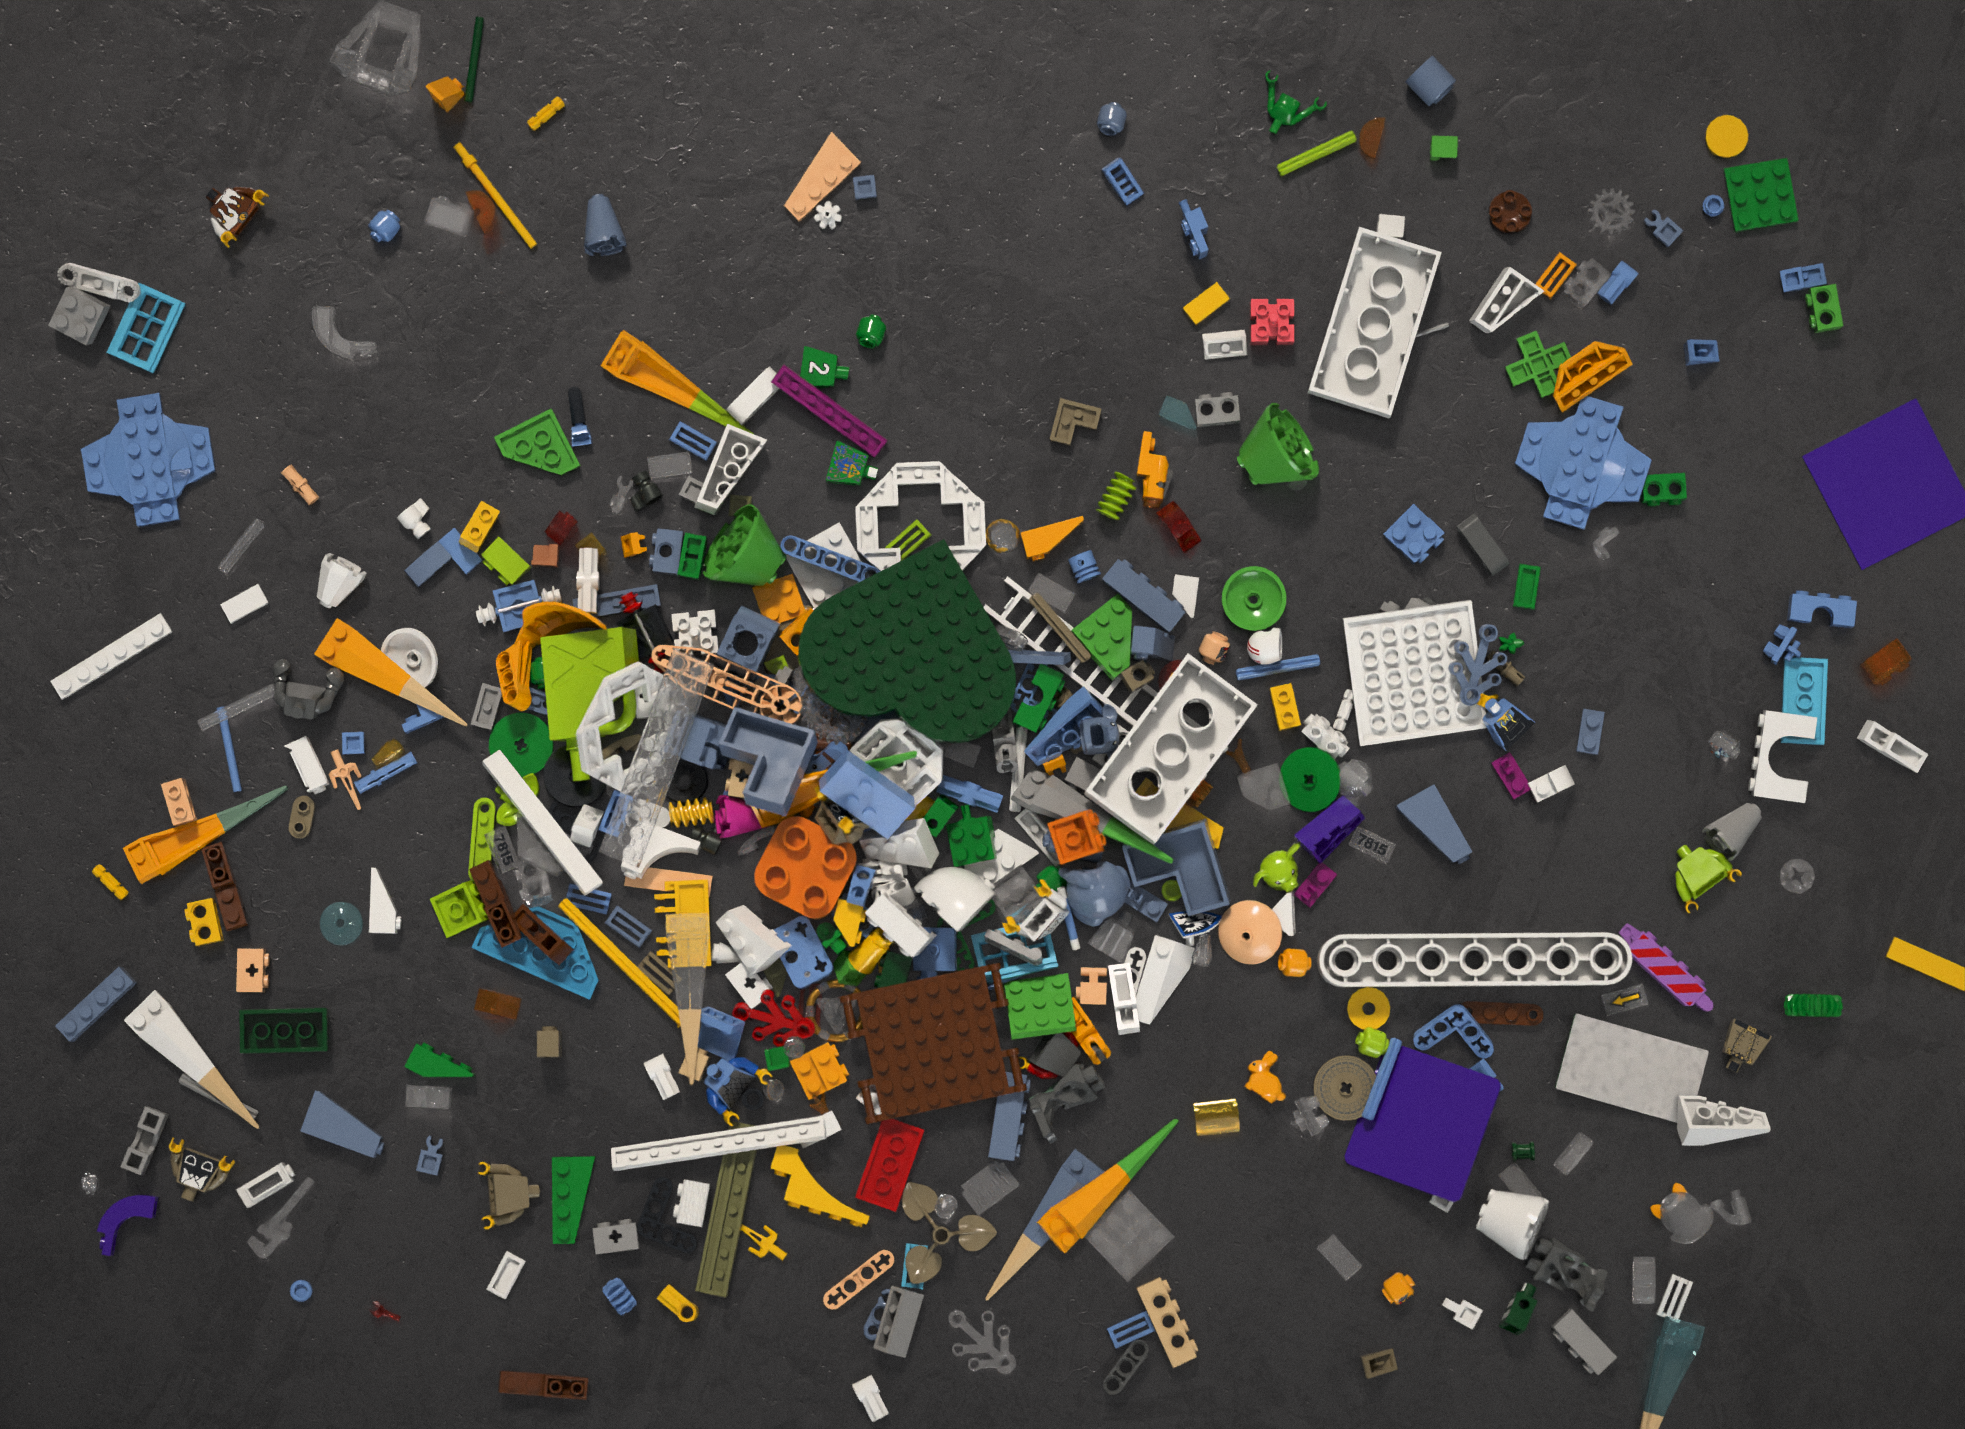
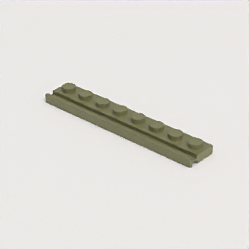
M730 1121L734 1126L729 1125L728 1130L753 1127L755 1125ZM757 1150L724 1154L722 1157L695 1290L697 1292L727 1297Z

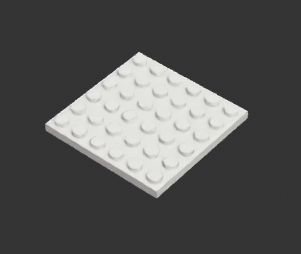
M1471 600L1343 618L1360 746L1486 728L1482 720L1486 715V709L1481 705L1467 706L1461 702L1459 698L1461 687L1455 675L1451 674L1448 670L1450 663H1461L1463 666L1462 672L1469 682L1471 674L1462 656L1455 652L1454 645L1458 641L1466 642L1469 646V652L1475 661L1478 646ZM1463 644L1459 646L1460 652L1464 649ZM1457 665L1453 667L1454 672L1458 671ZM1481 677L1479 678L1478 685L1482 683ZM1471 691L1467 692V698L1469 699L1472 696Z

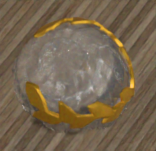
M999 519L990 523L986 529V541L989 547L998 553H1010L1020 543V531L1011 521Z

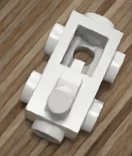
M1311 713L1303 722L1305 727L1301 732L1317 745L1316 748L1326 751L1334 759L1338 755L1343 757L1350 749L1347 746L1346 737L1340 731H1335L1330 726L1329 721L1323 716L1320 717L1317 714L1314 716Z
M868 858L862 859L863 863L858 864L875 869L874 882L871 889L879 885V883H888L908 875L907 864L876 861L875 859ZM866 873L858 874L859 877L869 879Z

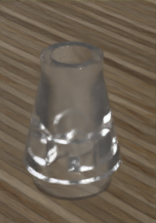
M1199 935L1191 957L1194 965L1209 967L1210 962L1213 961L1211 935Z

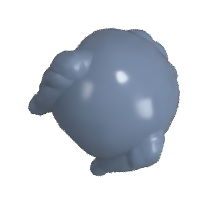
M1107 861L1098 862L1094 869L1083 867L1071 871L1067 868H1061L1058 871V874L1067 881L1066 891L1072 914L1079 921L1092 927L1099 926L1105 918L1115 914L1123 906L1129 893L1130 879L1126 870Z

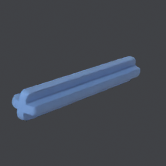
M1318 654L1282 660L1272 664L1236 669V677L1240 681L1320 665V658Z
M1391 1038L1389 1041L1388 1049L1383 1057L1362 1113V1117L1365 1119L1373 1120L1402 1044V1041L1399 1039Z

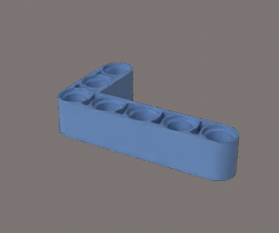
M786 536L781 541L780 546L785 554L858 581V583L865 580L866 571L874 570L876 573L880 572L874 566L795 536ZM787 539H793L796 542L797 546L794 551L790 552L784 548V543ZM807 547L816 549L817 554L814 559L805 557L804 551ZM829 554L834 555L837 559V563L833 567H828L824 562L825 557ZM848 562H853L857 566V571L852 575L847 574L844 569Z

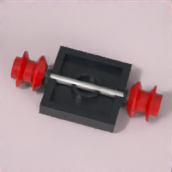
M631 591L622 595V600L618 602L626 607L623 613H631V615L617 621L618 627L636 629L638 656L641 659L647 655H652L653 649L658 645H672L674 640L657 605L654 604L641 611L638 610L642 602H637L635 598L638 593L633 594ZM664 652L658 654L661 658L660 661L666 657ZM650 657L648 664H653L655 667L653 670L663 673L664 671Z

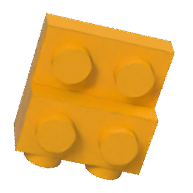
M829 1042L790 1061L808 1100L848 1081L846 1077L849 1076V1073L844 1064H839L836 1057L840 1055L834 1044L830 1046Z

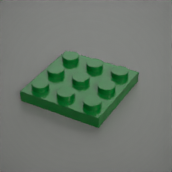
M1787 158L1723 169L1734 232L1798 222Z

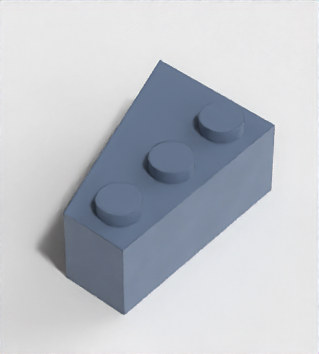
M1134 626L1130 657H1134V661L1137 662L1141 660L1147 662V659L1172 661L1175 636L1169 635V633L1163 634L1164 631L1157 628Z

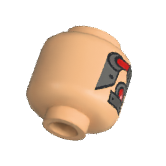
M1215 631L1212 634H1206L1199 647V653L1203 656L1202 660L1211 665H1214L1215 662H1223L1230 649V643L1227 641L1228 638Z

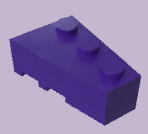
M1342 796L1336 799L1331 806L1294 836L1300 842L1301 847L1321 864L1365 817L1357 807L1346 797Z

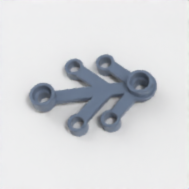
M1484 624L1479 629L1481 640L1475 661L1469 652V646L1466 642L1458 641L1454 645L1455 652L1462 656L1471 674L1469 682L1462 672L1463 666L1461 663H1450L1448 670L1451 674L1455 675L1461 687L1459 698L1467 706L1477 704L1481 693L1493 686H1498L1502 680L1499 674L1490 673L1487 676V680L1478 685L1479 678L1482 675L1507 662L1505 653L1496 652L1491 660L1484 663L1489 642L1494 641L1498 636L1497 628L1491 624ZM1485 629L1489 630V634L1487 636L1484 635ZM1463 644L1464 649L1460 652L1459 646ZM1499 655L1502 656V661L1500 663L1497 660ZM1455 665L1458 666L1457 672L1453 671V667ZM1493 676L1497 678L1495 683H1492ZM1471 691L1472 696L1468 699L1467 692Z

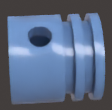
M1092 550L1068 559L1073 574H1076L1075 579L1078 578V584L1101 575V572L1097 571L1099 567L1095 566L1097 562Z

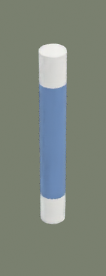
M1064 886L1059 887L1057 891L1065 897L1067 901L1066 908L1069 910V914L1064 919L1072 950L1080 949V944L1066 888Z

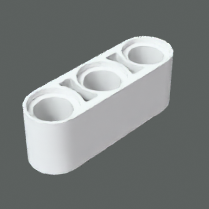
M771 367L766 368L726 409L740 425L745 424L780 389L771 383V380L776 375V372Z

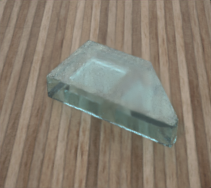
M1166 395L1158 416L1196 430L1197 426L1187 403Z

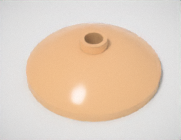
M1253 900L1240 901L1229 907L1221 917L1222 919L1218 927L1220 943L1225 952L1236 961L1244 964H1259L1271 958L1278 950L1282 940V926L1275 912L1267 905ZM1244 932L1250 935V939L1244 937Z

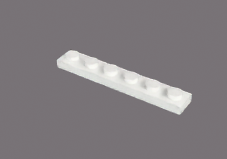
M160 613L51 680V683L60 698L64 700L173 631Z

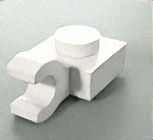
M1445 1298L1442 1306L1455 1312L1452 1319L1472 1330L1483 1311L1465 1300H1462L1459 1305Z

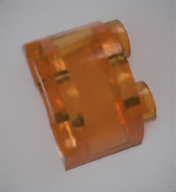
M472 190L465 192L473 210H480L477 220L483 233L487 234L496 223V206L490 197L482 191Z

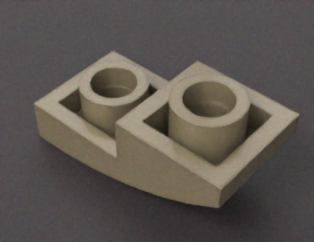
M637 734L610 744L602 750L604 760L615 754L619 755L621 747L627 753L629 751L634 753L643 745L641 741L644 738Z

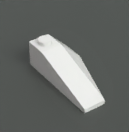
M1157 935L1154 936L1135 997L1140 1022L1150 1025L1190 969L1196 948Z

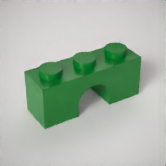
M1040 664L1031 684L1042 691L1043 699L1035 706L1022 702L1013 723L1035 734L1038 730H1043L1047 722L1044 716L1047 710L1052 711L1057 701L1053 697L1056 691L1061 692L1066 682L1063 680L1064 674L1044 664Z

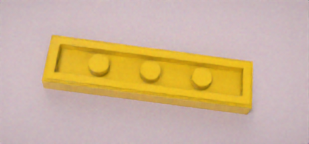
M1893 938L1885 957L1965 992V967L1899 938Z

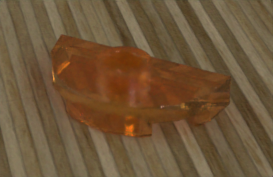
M1377 117L1363 125L1359 134L1361 150L1367 157L1374 160L1386 118Z

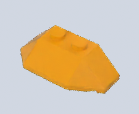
M1594 341L1559 365L1553 397L1560 411L1563 413L1630 367L1632 362L1626 349Z

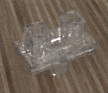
M1316 1095L1307 1098L1302 1097L1294 1101L1298 1110L1292 1112L1296 1119L1291 1122L1292 1127L1298 1124L1301 1132L1308 1128L1311 1136L1322 1132L1321 1129L1329 1124L1325 1114L1315 1117L1312 1109L1320 1106Z

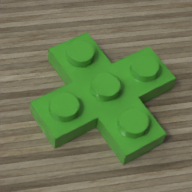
M1537 331L1517 338L1516 341L1524 359L1505 366L1512 386L1515 387L1533 379L1541 398L1553 394L1557 379L1554 370L1571 358L1565 342L1545 350Z

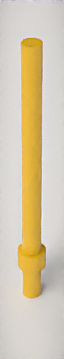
M461 142L457 143L454 149L463 159L462 163L467 169L470 168L530 249L536 246V241L477 165L475 157L467 152Z

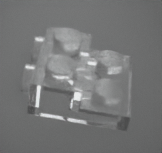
M1019 865L993 883L995 885L993 890L996 894L992 899L1005 918L1013 917L1016 925L1022 924L1026 917L1044 899L1034 889L1036 885L1022 865Z

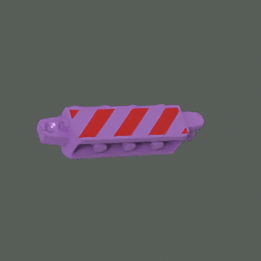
M1628 923L1622 927L1618 933L1629 945L1632 959L1683 1006H1693L1695 1004L1703 1012L1713 1010L1712 1000L1704 994L1707 991L1704 987L1705 982L1697 975L1693 977L1687 972L1689 968L1682 961L1676 962L1672 958L1674 954L1666 946L1661 948L1656 943L1658 939L1651 932H1640Z

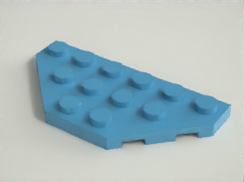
M539 906L530 908L535 915L574 949L560 966L521 931L522 939L501 948L491 924L479 929L471 948L591 1000L599 979L580 929L573 921Z

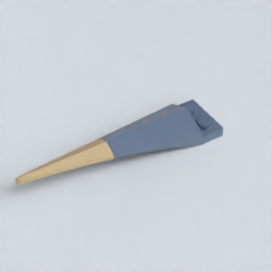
M1077 1149L1073 1150L1061 1166L986 1296V1300H989L1050 1239L1037 1223L1051 1207L1105 1172Z

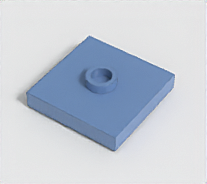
M923 927L928 933L933 931L937 936L921 954L913 957V971H957L956 930L953 927Z

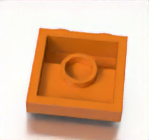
M1092 809L1047 823L1060 865L1105 851L1106 839L1102 833L1099 834L1097 827L1100 823L1099 817L1095 812L1093 813Z

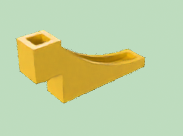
M786 1145L777 1146L771 1169H774V1174L787 1177V1174H791L784 1200L788 1201L787 1205L799 1209L800 1205L809 1207V1212L819 1215L821 1211L830 1213L829 1218L841 1221L842 1217L850 1219L849 1224L858 1227L868 1224L869 1215L842 1204L817 1183L798 1154L799 1149Z

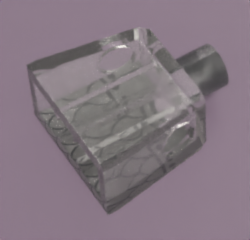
M1122 910L1117 920L1108 917L1087 944L1123 964L1135 933L1133 929L1128 927L1134 915Z

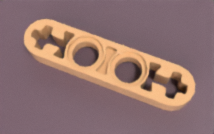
M881 1250L827 1291L823 1298L825 1306L829 1309H837L893 1265V1254L888 1250ZM881 1254L884 1256L889 1255L891 1257L888 1260L890 1264L886 1265L883 1263L880 1265L879 1268L882 1271L878 1273L876 1267L870 1262L872 1260H875V1263L879 1262ZM864 1267H871L873 1269L874 1275L872 1278L865 1279L862 1277L861 1271ZM847 1280L855 1281L857 1288L854 1292L849 1293L844 1289V1284ZM840 1286L842 1292L848 1297L843 1299V1296H840L837 1299V1305L833 1303L828 1304V1295L832 1294L835 1296L839 1293L836 1288Z

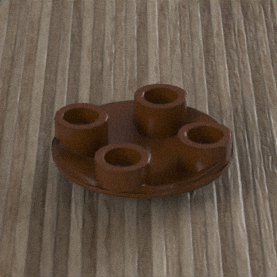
M1507 190L1497 195L1489 207V217L1492 224L1498 230L1505 233L1521 231L1528 225L1532 215V207L1527 198L1513 190Z

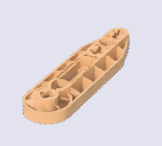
M658 645L652 651L653 662L681 687L719 704L734 709L739 700H743L755 706L754 713H757L760 708L761 715L791 724L796 723L802 715V698L795 689L701 648ZM673 649H684L686 652L682 654ZM666 650L665 654L673 658L672 662L666 659L660 661L659 652L663 653ZM690 650L707 653L705 662L690 657ZM711 656L728 662L724 671L708 665ZM683 658L686 659L688 662L686 669L679 670L677 667L678 661ZM694 662H696V664L694 665L695 668L702 670L705 667L704 671L707 672L706 676L702 675L701 678H699L700 674L691 671L693 669ZM731 664L747 670L744 679L728 673ZM665 668L676 672L675 677L671 675ZM751 672L767 679L764 688L748 682ZM680 675L696 680L693 690L685 687L678 681ZM730 677L756 689L754 692H751L746 687L739 686L729 680L726 681V679ZM770 681L780 684L768 689ZM700 683L716 689L713 698L697 692ZM724 684L743 694L752 695L751 700L723 689ZM780 687L782 696H778V688ZM720 691L736 697L733 707L716 700ZM763 691L764 694L760 699V704L756 703L759 693ZM796 694L797 697L790 701L789 698ZM783 700L786 709H781L782 712H778L779 708L776 707V704L778 702L781 703ZM791 710L797 711L799 714L793 713Z

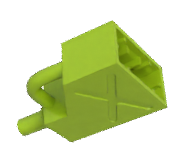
M618 627L607 630L602 629L540 637L549 736L552 741L566 742V750L570 751L573 781L590 780V775L581 770L576 732L603 679L631 664L639 662L636 629ZM635 689L621 695L623 696L624 706L621 717L616 721L607 722L598 727L600 738L605 737V735L620 733L632 724L636 716L637 706ZM621 696L612 699V700H613V703H614L616 700H618Z

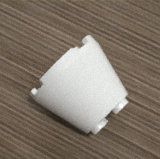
M1491 1189L1487 1198L1488 1204H1483L1479 1216L1481 1217L1476 1229L1480 1230L1516 1258L1527 1259L1538 1238L1541 1224L1545 1220L1549 1200L1538 1196Z

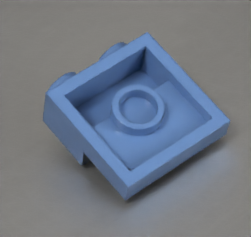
M1413 504L1383 535L1414 565L1417 561L1421 564L1429 556L1427 551L1432 546L1434 548L1439 546L1444 540L1442 535L1445 532Z

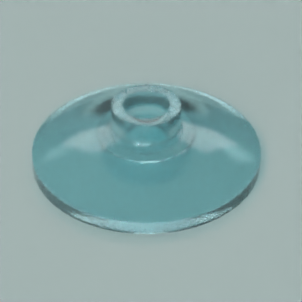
M336 902L329 905L323 911L320 918V929L323 936L331 943L337 945L353 942L358 938L363 928V919L360 911L354 905L347 902ZM343 919L344 925L338 927L337 920Z

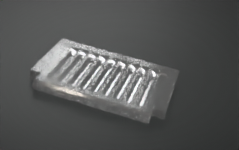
M994 1160L961 1185L965 1190L961 1194L979 1216L1020 1184L1003 1162L999 1165Z

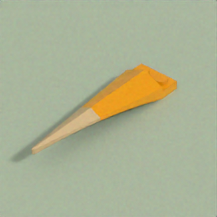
M338 618L314 653V655L333 667L463 726H468L464 720L357 630Z

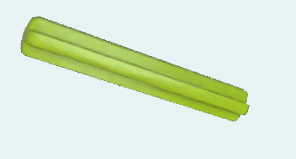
M1353 131L1340 135L1278 164V172L1281 176L1288 174L1356 142V136Z

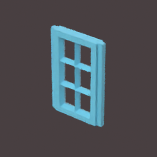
M138 283L141 289L140 296L136 300L129 302L107 353L154 374L186 304ZM146 295L157 299L150 315L140 311ZM161 301L171 305L165 321L154 317ZM137 315L148 319L141 335L130 331ZM152 321L162 325L156 341L145 337ZM128 335L139 339L132 355L121 351ZM142 341L153 346L147 361L136 358Z
M1004 928L997 929L1005 933L1007 938L1020 936L1021 941L1025 943V947L1029 949L1045 946L1048 957L1043 958L1042 963L1038 966L1028 962L1009 966L1006 956L1009 953L1001 949L1000 953L984 956L981 945L988 944L984 938L986 932L971 935L978 967L985 966V960L1002 956L1004 968L999 969L1002 980L1058 967L1051 934L1043 937L1044 942L1027 946L1026 938L1016 934V931L1008 934ZM991 971L985 972L987 984L993 983Z

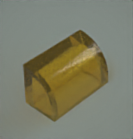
M1237 1099L1193 1104L1197 1136L1240 1131Z

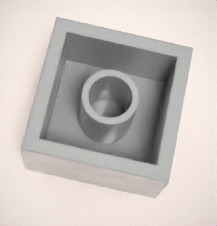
M74 286L66 287L48 326L85 345L93 344L111 306Z

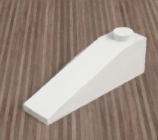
M1702 1096L1678 1097L1677 1130L1682 1145L1703 1146L1768 1133L1771 1130L1766 1113L1741 1106L1738 1109L1729 1107L1722 1101H1719L1718 1104L1706 1101V1097Z

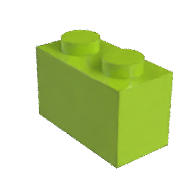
M500 537L481 554L484 558L482 562L491 571L495 568L500 573L498 578L506 585L509 583L516 585L531 569L530 565Z

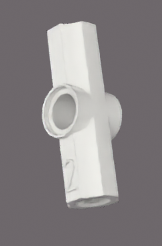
M579 548V571H577L576 579L578 608L589 614H597V591H599L600 584L598 549Z

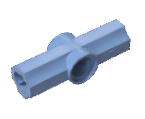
M943 775L942 782L938 785L936 791L947 797L958 799L957 801L972 807L978 806L998 813L1003 795L983 789L980 785L968 781L963 782Z

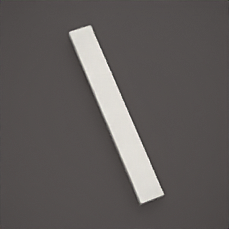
M501 750L484 759L482 765L584 896L602 885L603 881Z

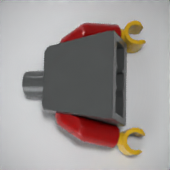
M1072 1032L1045 1035L1029 1058V1061L1026 1057H1018L1025 1061L1024 1066L1020 1067V1069H1027V1072L1041 1079H1055L1059 1075L1064 1077L1074 1065H1079L1083 1070L1084 1064L1077 1060L1081 1054V1051L1077 1048L1079 1043Z

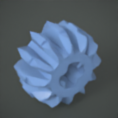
M620 1278L610 1280L603 1287V1293L618 1314L628 1313L636 1306L635 1298Z

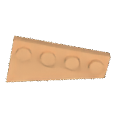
M831 132L784 207L800 222L846 179L861 162Z

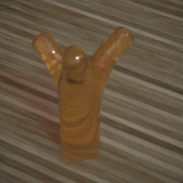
M1238 739L1235 752L1227 750L1226 755L1233 757L1245 774L1251 768L1242 750V739Z
M822 1093L821 1101L816 1095H813L812 1098L816 1104L810 1103L809 1107L816 1109L821 1115L829 1112L825 1101L826 1094Z

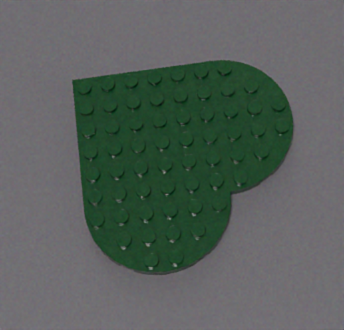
M944 539L823 601L808 617L799 639L798 661L802 676L810 690L824 704L826 703L837 709L838 712L852 716L871 717L895 710L909 728L933 741L962 743L975 740L987 734L1002 721L1014 698L1016 673L1012 657Z

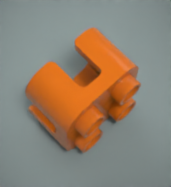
M800 816L788 817L777 826L755 870V883L759 891L766 897L791 908L809 919H823L832 913L848 879L852 877L858 862L857 853L849 842L833 844L820 825Z

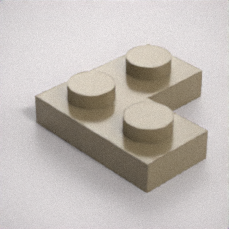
M1060 398L1050 441L1071 445L1075 425L1097 430L1102 409Z

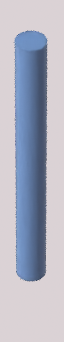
M225 707L217 708L232 788L233 792L242 791L226 709Z

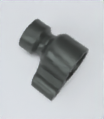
M646 470L632 478L634 484L639 487L638 492L630 499L636 512L663 497L657 484L650 482V476Z
M696 825L689 837L701 842V849L713 856L716 855L724 839L720 838L721 834H717L716 825L708 832H704L703 828Z

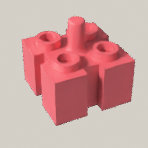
M1251 299L1250 320H1255V324H1251L1250 345H1267L1269 340H1276V345L1294 344V324H1289V320L1294 318V299H1277L1276 304H1268V299Z

